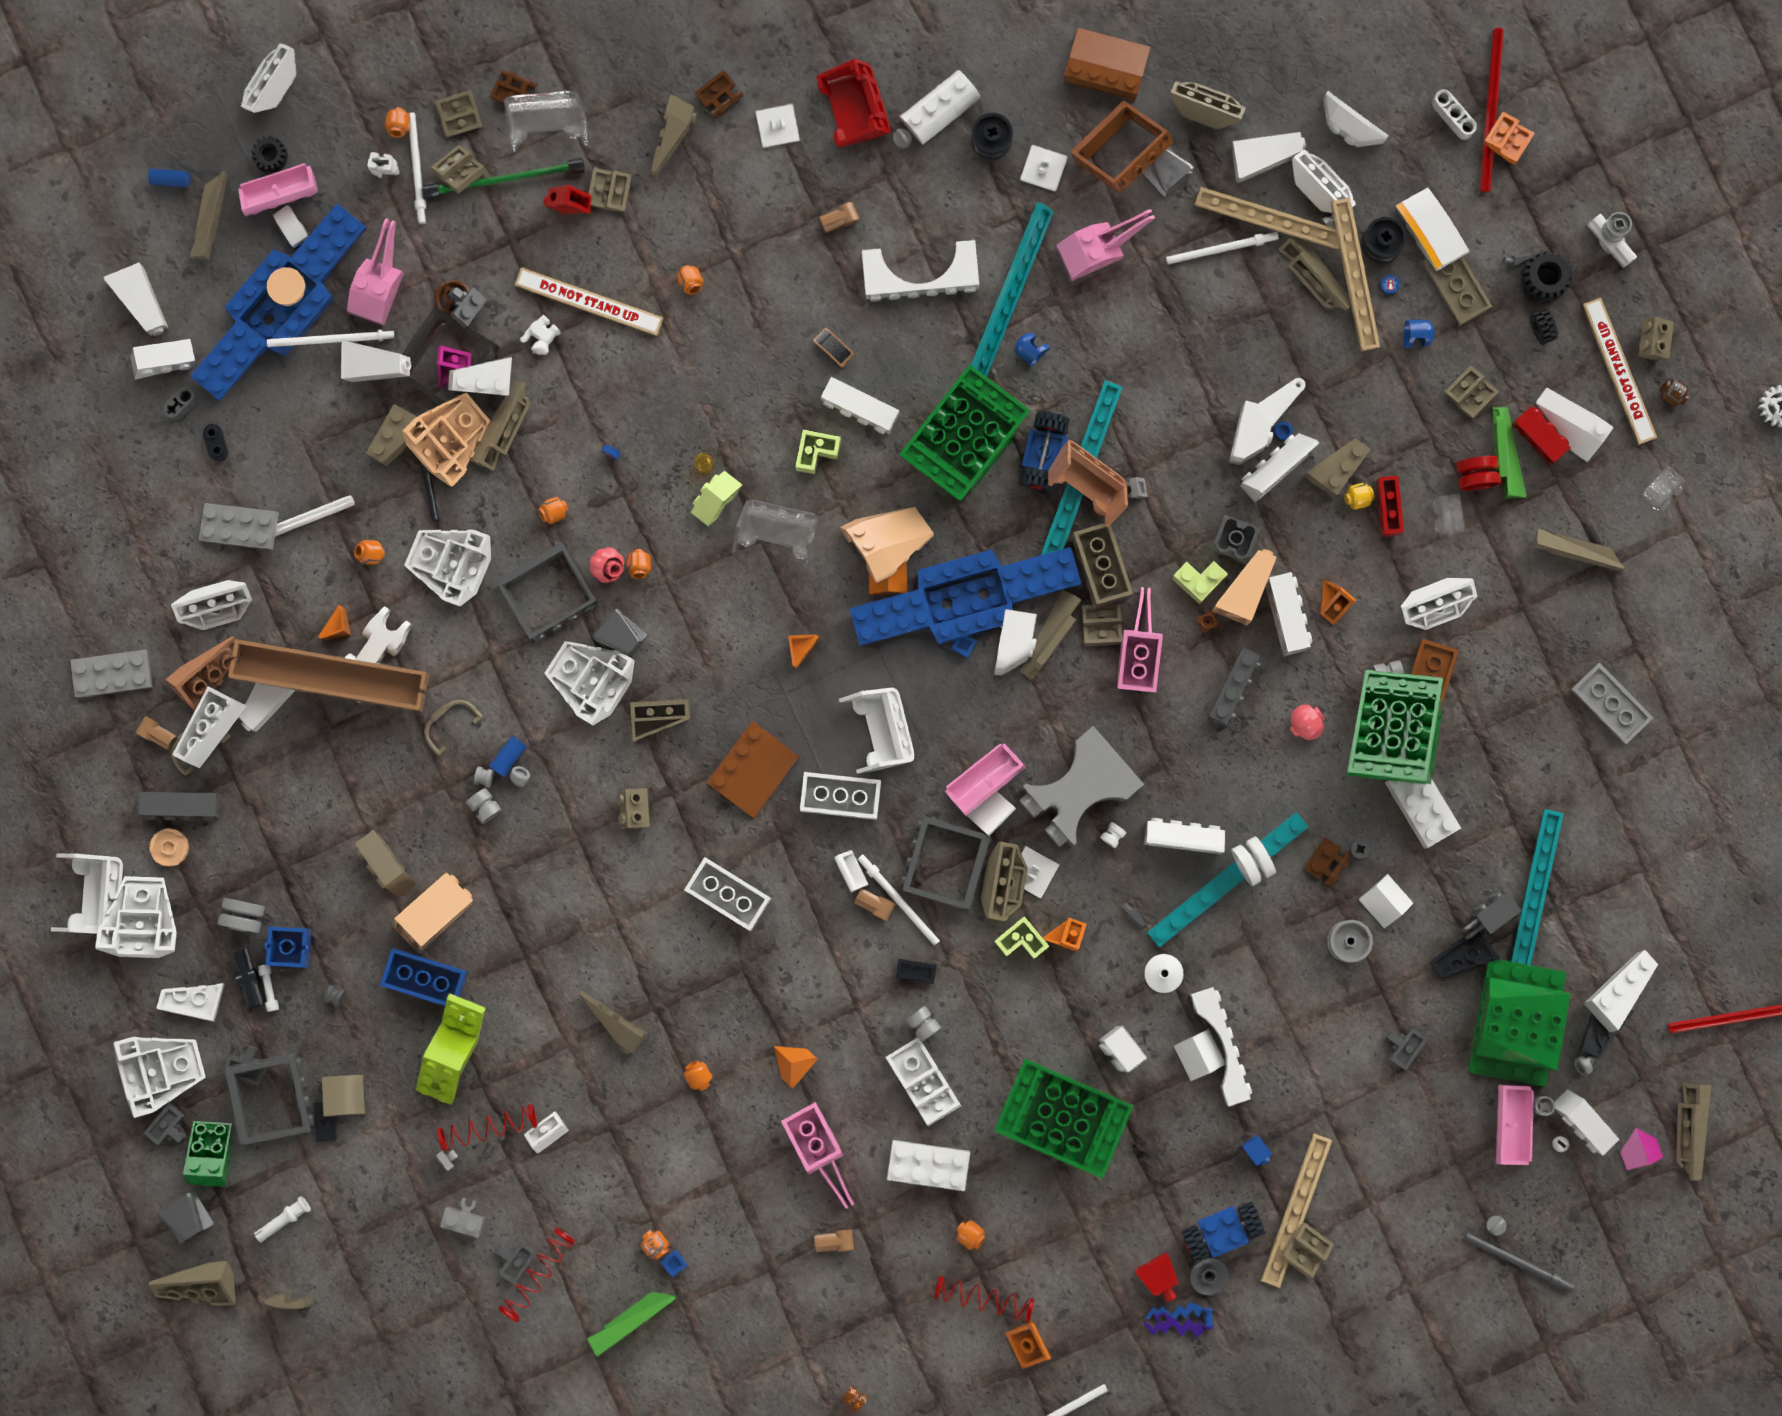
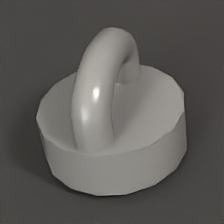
M897 129L893 135L895 146L903 149L911 144V133L906 129Z
M516 766L510 773L511 781L518 787H524L530 778V773L524 767Z
M1580 1056L1575 1059L1574 1065L1576 1070L1583 1076L1592 1073L1594 1057L1589 1056L1586 1058Z
M1494 1215L1488 1218L1486 1228L1489 1233L1498 1236L1505 1232L1507 1225L1502 1217Z

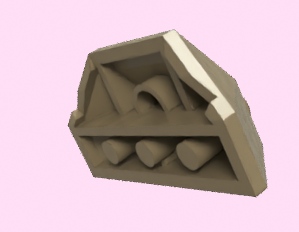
M1175 81L1170 93V97L1183 117L1215 129L1241 122L1246 109L1230 95L1194 82L1181 83Z
M999 841L987 859L981 892V901L986 918L1006 921L1022 904L1028 867L1016 844Z

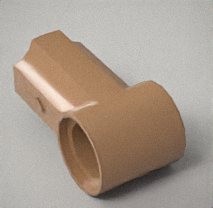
M853 202L843 204L837 210L819 217L825 233L842 226H852L860 221Z
M147 716L144 717L135 732L167 750L173 746L177 738L176 735L162 728L159 723Z
M863 889L859 891L854 904L872 912L871 914L885 921L888 920L895 906V903Z
M852 1229L814 1235L816 1252L854 1250Z

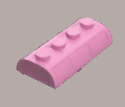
M305 163L240 184L241 188L238 189L241 208L245 216L256 215L261 211L274 209L279 205L292 203L297 199L311 197L318 193L312 169L310 166L306 167Z
M1005 743L1003 745L999 744L947 785L945 792L965 816H968L973 810L1023 772L1026 767Z
M1498 1085L1496 1164L1529 1165V1162L1532 1161L1534 1091L1531 1090V1086Z

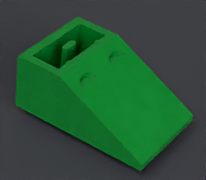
M193 1121L183 1171L187 1184L226 1187L230 1163L232 1123Z

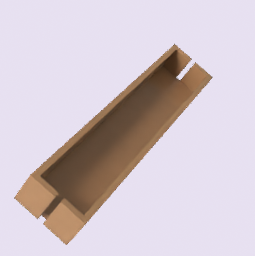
M235 639L232 656L240 660L239 663L231 660L228 677L233 680L417 712L423 711L425 695L422 691L427 690L429 679L427 672Z

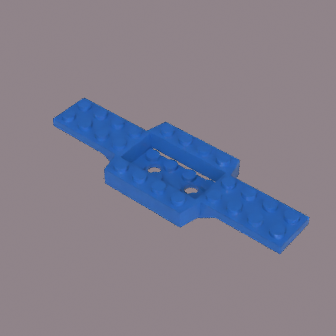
M336 204L292 257L273 249L226 304L225 308L236 323L190 377L221 401L253 362L268 349L286 357L295 345L267 347V339L296 338L305 335L334 300L323 285L328 275L366 231L367 227L339 204ZM290 266V268L298 271L304 278L306 289L303 298L298 303L284 306L275 303L268 295L250 318L244 320L268 292L267 281L275 270L289 268ZM273 315L275 318L274 322L270 325L265 324V316Z
M1071 547L1001 566L991 549L919 569L918 590L850 608V613L860 646L928 628L938 645L956 639L1002 628L1005 609L1012 610V605L1022 601L1081 585V580ZM995 571L992 575L930 592L926 591L927 589ZM982 588L989 591V596L986 599H981L978 596V591ZM946 598L950 599L953 603L950 609H944L941 605V602Z

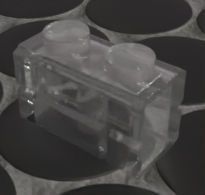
M1668 465L1639 496L1654 510L1665 509L1671 502L1669 498L1673 494L1677 496L1683 490L1682 484L1685 482V479Z
M1460 494L1436 497L1435 502H1432L1433 513H1437L1438 520L1435 521L1436 532L1440 533V537L1463 534L1465 532Z

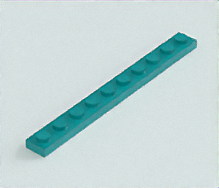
M1036 203L971 366L986 377L1054 212L1043 203Z
M1106 380L1081 447L1095 458L1098 456L1123 388ZM1068 483L1041 555L1064 549L1083 497L1080 491Z
M1543 809L1510 959L1511 962L1531 965L1564 813Z
M1295 812L1260 842L1271 858L1309 826ZM1236 861L1147 932L1158 947H1161L1245 879Z

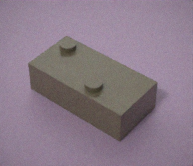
M1104 523L1073 532L1071 539L1094 609L1130 599L1133 591L1111 525L1107 527Z

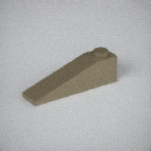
M670 95L665 111L666 127L660 132L659 143H661V147L657 146L651 168L653 177H657L690 130L691 124H695L697 118L694 106L674 95Z
M581 991L579 995L616 1043L620 1045L619 1049L626 1054L630 1052L634 1054L647 1033L584 991Z
M227 1261L209 1262L149 1282L152 1292L158 1298L172 1300L187 1298L191 1299L193 1303H199V1300L208 1301L213 1306L235 1305L236 1302L234 1273Z

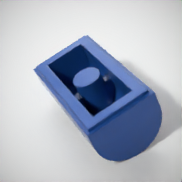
M149 169L148 179L150 185L188 188L190 186L191 174L186 171Z
M511 735L489 767L503 777H506L527 749V746Z

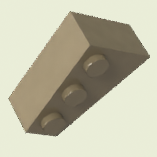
M394 404L366 454L384 466L389 465L407 447L402 431L417 416Z
M1355 438L1307 471L1303 477L1332 498H1335L1371 449Z
M690 699L630 703L633 742L691 718Z
M372 830L355 843L359 849L356 851L363 861L366 859L368 862L367 868L373 875H377L378 879L376 881L382 889L386 887L395 896L399 897L416 884L404 871V866L400 865L394 856L395 854L376 831Z

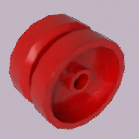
M1480 456L1456 462L1457 473L1465 475L1458 479L1459 490H1482L1500 485V473L1494 471L1499 467L1498 457Z

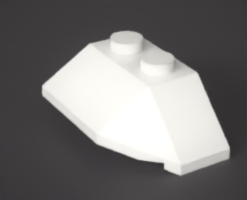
M280 43L277 49L264 58L244 90L243 102L241 103L242 108L256 113L277 107L296 77L293 48Z
M1327 91L1323 101L1327 125L1333 133L1340 134L1348 144L1355 145L1356 147L1384 144L1389 136Z
M1306 150L1293 157L1295 184L1320 211L1332 213L1330 202L1348 197L1351 199L1352 207L1356 205L1349 187L1324 160L1309 154Z
M1446 578L1412 591L1401 605L1405 623L1427 630L1461 617L1472 601L1477 598L1474 580L1469 578Z
M227 580L192 590L172 603L171 607L177 622L206 630L240 620L250 605L252 598L246 583Z

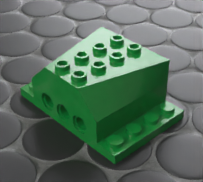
M969 364L899 456L961 502L968 491L970 493L974 491L1018 433L1019 426L1031 410Z
M1365 670L1348 766V776L1431 785L1442 719L1441 694L1443 678Z
M1500 959L1487 964L1468 1072L1546 1087L1549 1069L1557 1071L1569 1007L1571 993L1563 991L1566 972Z
M1024 1058L994 1131L1103 1179L1133 1105Z

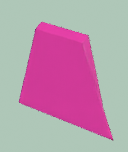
M444 346L438 347L437 370L439 388L449 384V372L451 370L471 366L472 353Z
M1635 1128L1620 1151L1626 1170L1651 1165L1663 1158L1657 1139L1638 1128Z

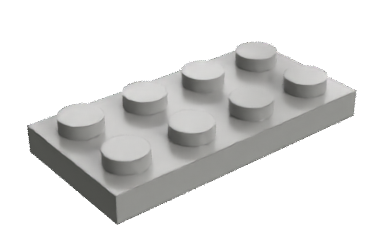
M205 503L199 541L273 550L279 513L277 511Z
M147 649L71 660L75 698L153 688L149 652Z
M1600 663L1593 667L1571 689L1624 745L1653 719L1640 703Z

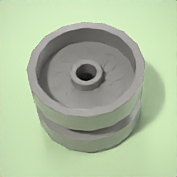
M223 898L221 907L224 910L232 911V915L219 914L218 925L227 926L229 929L242 932L260 933L262 923L250 919V917L264 916L266 906Z
M1345 920L1335 924L1327 936L1329 952L1338 961L1345 963L1358 962L1366 958L1373 945L1372 934L1369 928L1356 920ZM1348 938H1352V939H1353V940L1351 941V944H1352V945H1349V944L1347 943V939H1348Z

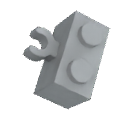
M464 1197L461 1200L462 1210L450 1206L445 1208L440 1227L477 1238L481 1236L486 1217L471 1213V1210L476 1207V1200H473L472 1205L468 1207L465 1204L467 1198Z

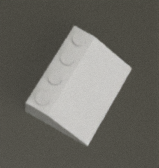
M1300 433L1295 437L1291 435L1284 441L1286 445L1283 448L1277 447L1270 453L1271 458L1268 461L1262 460L1256 466L1257 470L1253 474L1249 472L1241 479L1243 482L1240 487L1256 503L1310 456L1319 442Z

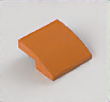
M1502 112L1484 142L1498 155L1516 165L1535 133L1519 125L1520 120Z

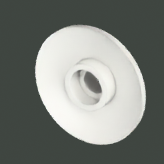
M1167 954L1157 955L1147 963L1145 979L1147 984L1157 992H1172L1182 982L1183 968L1175 957ZM1162 970L1168 971L1167 977H1162Z

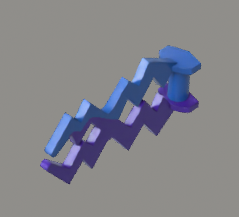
M1189 1301L1186 1309L1179 1305L1171 1314L1163 1305L1159 1311L1153 1307L1145 1319L1155 1315L1156 1320H1158L1163 1314L1167 1321L1163 1323L1159 1320L1154 1328L1146 1321H1144V1325L1153 1335L1159 1328L1165 1334L1170 1326H1174L1181 1336L1190 1328L1194 1335L1198 1337L1206 1329L1214 1328L1212 1321L1213 1308H1203ZM1193 1309L1198 1317L1201 1312H1204L1205 1325L1203 1326L1198 1321L1195 1326L1191 1319L1188 1318L1182 1326L1176 1318L1179 1313L1186 1318Z

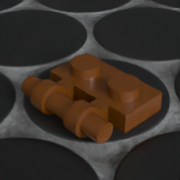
M502 70L500 76L505 78V82L496 81L490 98L525 113L532 99V94L528 93L527 90L529 88L536 90L538 84L532 82V79L528 77L523 78L516 75L511 70L509 72ZM515 82L520 84L521 87L519 89L511 86V84Z
M725 70L694 92L706 109L711 105L715 107L710 112L714 119L718 115L722 116L727 108L733 104L736 105L739 99L744 96L740 90L736 93L731 91L736 84ZM726 94L728 99L720 104L718 100Z
M1325 837L1303 870L1318 880L1324 874L1328 877L1324 884L1331 887L1340 878L1339 875L1342 870L1348 867L1352 855L1345 852L1341 858L1337 855L1341 848ZM1334 860L1338 864L1331 872L1327 868Z

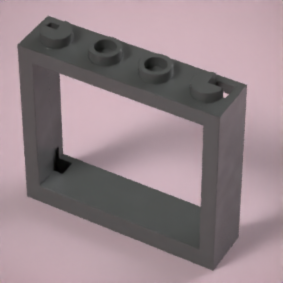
M562 542L496 580L532 642L544 639L546 637L545 634L551 630L552 632L558 631L563 627V623L575 621L579 618V614L584 611L586 613L596 608L595 605L598 604ZM563 554L589 600L533 633L507 586Z
M924 816L923 820L918 822L916 831H919L918 839H913L911 849L914 850L912 857H908L905 868L909 870L907 876L903 875L900 886L903 887V892L969 911L991 836ZM928 824L981 839L964 902L910 887Z
M297 1052L232 1065L225 1069L241 1145L310 1132L313 1125H315L314 1115L310 1114L309 1106H311L310 1096L306 1095L307 1081L306 1077L302 1076L303 1062H301ZM290 1063L303 1125L251 1136L238 1073Z

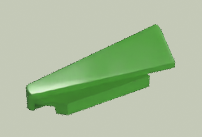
M1493 407L1494 451L1499 462V467L1495 471L1500 473L1501 480H1504V499L1525 498L1526 491L1508 408Z
M653 1291L605 1325L604 1330L588 1338L595 1355L598 1357L677 1297Z

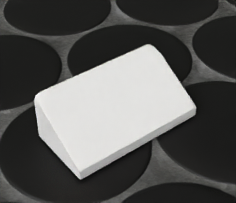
M553 1112L538 1123L537 1128L530 1129L524 1136L536 1153H540L569 1130L558 1114Z

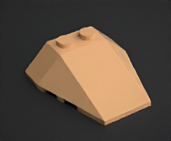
M463 393L415 417L402 432L406 445L429 472L450 487H453L465 474L466 466L470 458H473L474 450L478 442L481 441L490 420L467 393Z
M916 507L855 519L840 527V531L849 543L853 542L865 559L867 570L876 583L893 575L903 562L906 563L910 559L909 556L916 550L918 551L934 536V533Z

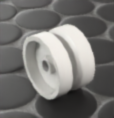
M1256 836L1246 841L1247 850L1242 845L1231 849L1240 872L1251 886L1261 882L1260 873L1266 878L1276 873L1271 858Z

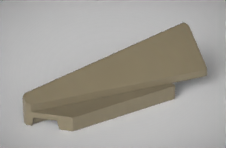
M222 171L219 176L204 187L194 237L195 242L189 256L190 258L209 261L211 247L215 243L228 174L225 171Z
M1292 236L1279 248V251L1292 261L1288 264V267L1325 308L1331 309L1336 307L1347 310L1351 307L1349 296L1306 240Z
M518 380L513 382L509 389V396L506 395L488 424L481 441L478 442L473 458H470L469 461L494 471L499 454H507L530 406L529 398L525 395V382Z
M1537 528L1533 543L1534 548L1617 571H1623L1625 568L1618 560L1612 548L1559 534L1553 535Z
M1062 590L1036 639L1032 657H1029L1028 661L1024 662L1020 670L1031 681L1076 621L1071 614L1079 605L1081 599L1065 590Z
M1683 1083L1684 1103H1678L1676 1162L1690 1175V1180H1701L1711 1085Z

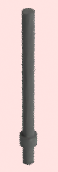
M1468 1232L1464 1237V1240L1549 1281L1548 1283L1555 1287L1559 1286L1569 1292H1572L1574 1289L1573 1284L1561 1279V1276L1555 1273L1551 1274Z

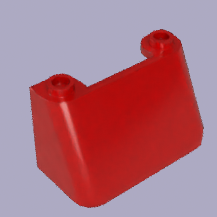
M854 58L816 76L818 90L827 95L831 103L838 129L834 131L833 140L838 147L843 148L890 133V124L875 75L868 63Z

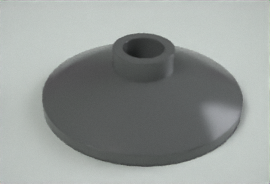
M1213 1257L1197 1262L1190 1272V1281L1193 1288L1204 1295L1219 1293L1225 1288L1229 1280V1272L1226 1265L1221 1260ZM1211 1271L1209 1276H1205L1206 1272Z

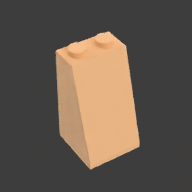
M1266 549L1258 550L1214 606L1212 612L1247 626L1252 621L1277 558L1273 556V552Z
M447 872L394 918L393 928L418 954H421L472 905L471 893L467 889L463 890L458 885L459 881L453 875L449 876Z

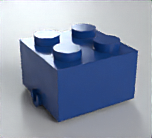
M268 926L267 942H265V950H267L266 965L309 968L312 929Z

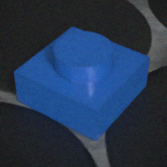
M969 636L956 639L951 650L969 658L977 644V640Z
M677 1249L660 1261L671 1277L688 1265Z

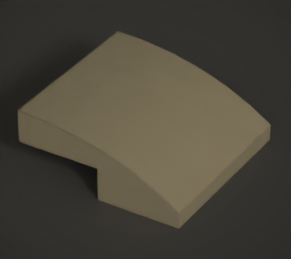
M472 90L435 101L446 137L483 126Z
M460 145L431 167L432 171L458 194L486 172L485 167L474 160L471 153Z
M593 167L588 194L592 195L591 207L624 212L631 174L615 170L611 172Z
M1471 365L1444 392L1472 420L1499 395V391L1485 380V376Z
M1120 603L1109 604L1094 609L1093 605L1082 606L1084 647L1121 645L1122 620Z
M363 1075L322 1077L324 1117L365 1114Z
M1304 1222L1292 1235L1280 1257L1310 1279L1316 1274L1321 1262L1326 1261L1334 1244Z
M289 1292L266 1298L264 1303L277 1308L298 1309L313 1304L312 1296L293 1300L292 1293Z

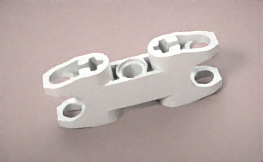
M384 606L365 627L362 636L368 639L359 655L355 657L349 653L345 658L380 664L387 652L392 656L397 655L406 641L412 624L405 621L397 630H388L385 623L390 610Z

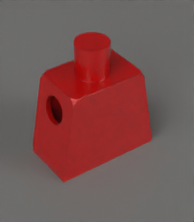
M570 185L554 187L548 190V196L544 198V205L562 214H589L592 195Z
M1167 1252L1134 1269L1135 1273L1154 1296L1162 1293L1166 1302H1170L1177 1297L1172 1287L1178 1284V1280Z

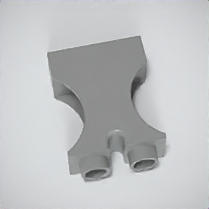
M1092 726L1075 741L1074 759L1069 772L1057 782L1049 785L1034 786L1025 784L1022 790L1026 795L1019 801L1033 818L1050 808L1054 809L1057 812V816L1051 821L1045 832L1058 847H1061L1066 841L1073 847L1077 843L1076 829L1078 821L1087 808L1105 800L1125 802L1144 784L1097 729Z

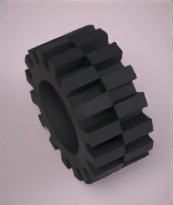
M264 136L261 141L258 139L257 145L253 144L254 150H251L253 154L252 159L258 168L267 173L268 171L274 173V170L278 172L280 167L284 168V162L287 163L288 161L286 158L288 153L283 143L278 138H273L272 136H268V138ZM268 148H273L277 152L275 159L272 161L263 159V152Z
M1544 307L1529 314L1530 324L1532 325L1531 329L1534 331V336H1536L1540 344L1544 345L1558 338L1556 322L1547 308Z

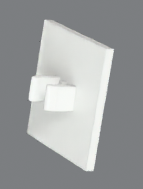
M793 104L756 111L763 148L800 141Z
M1032 145L1020 180L1056 192L1068 156Z
M996 792L967 817L990 836L1016 808L1000 793Z
M1026 846L1022 852L1028 867L1024 889L1042 898L1059 864Z

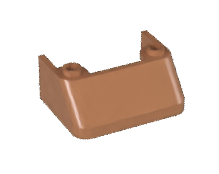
M1068 440L1048 471V485L1052 486L1054 483L1063 484L1066 481L1093 501L1094 511L1100 516H1105V526L1109 527L1128 507L1127 483L1119 474L1075 442Z

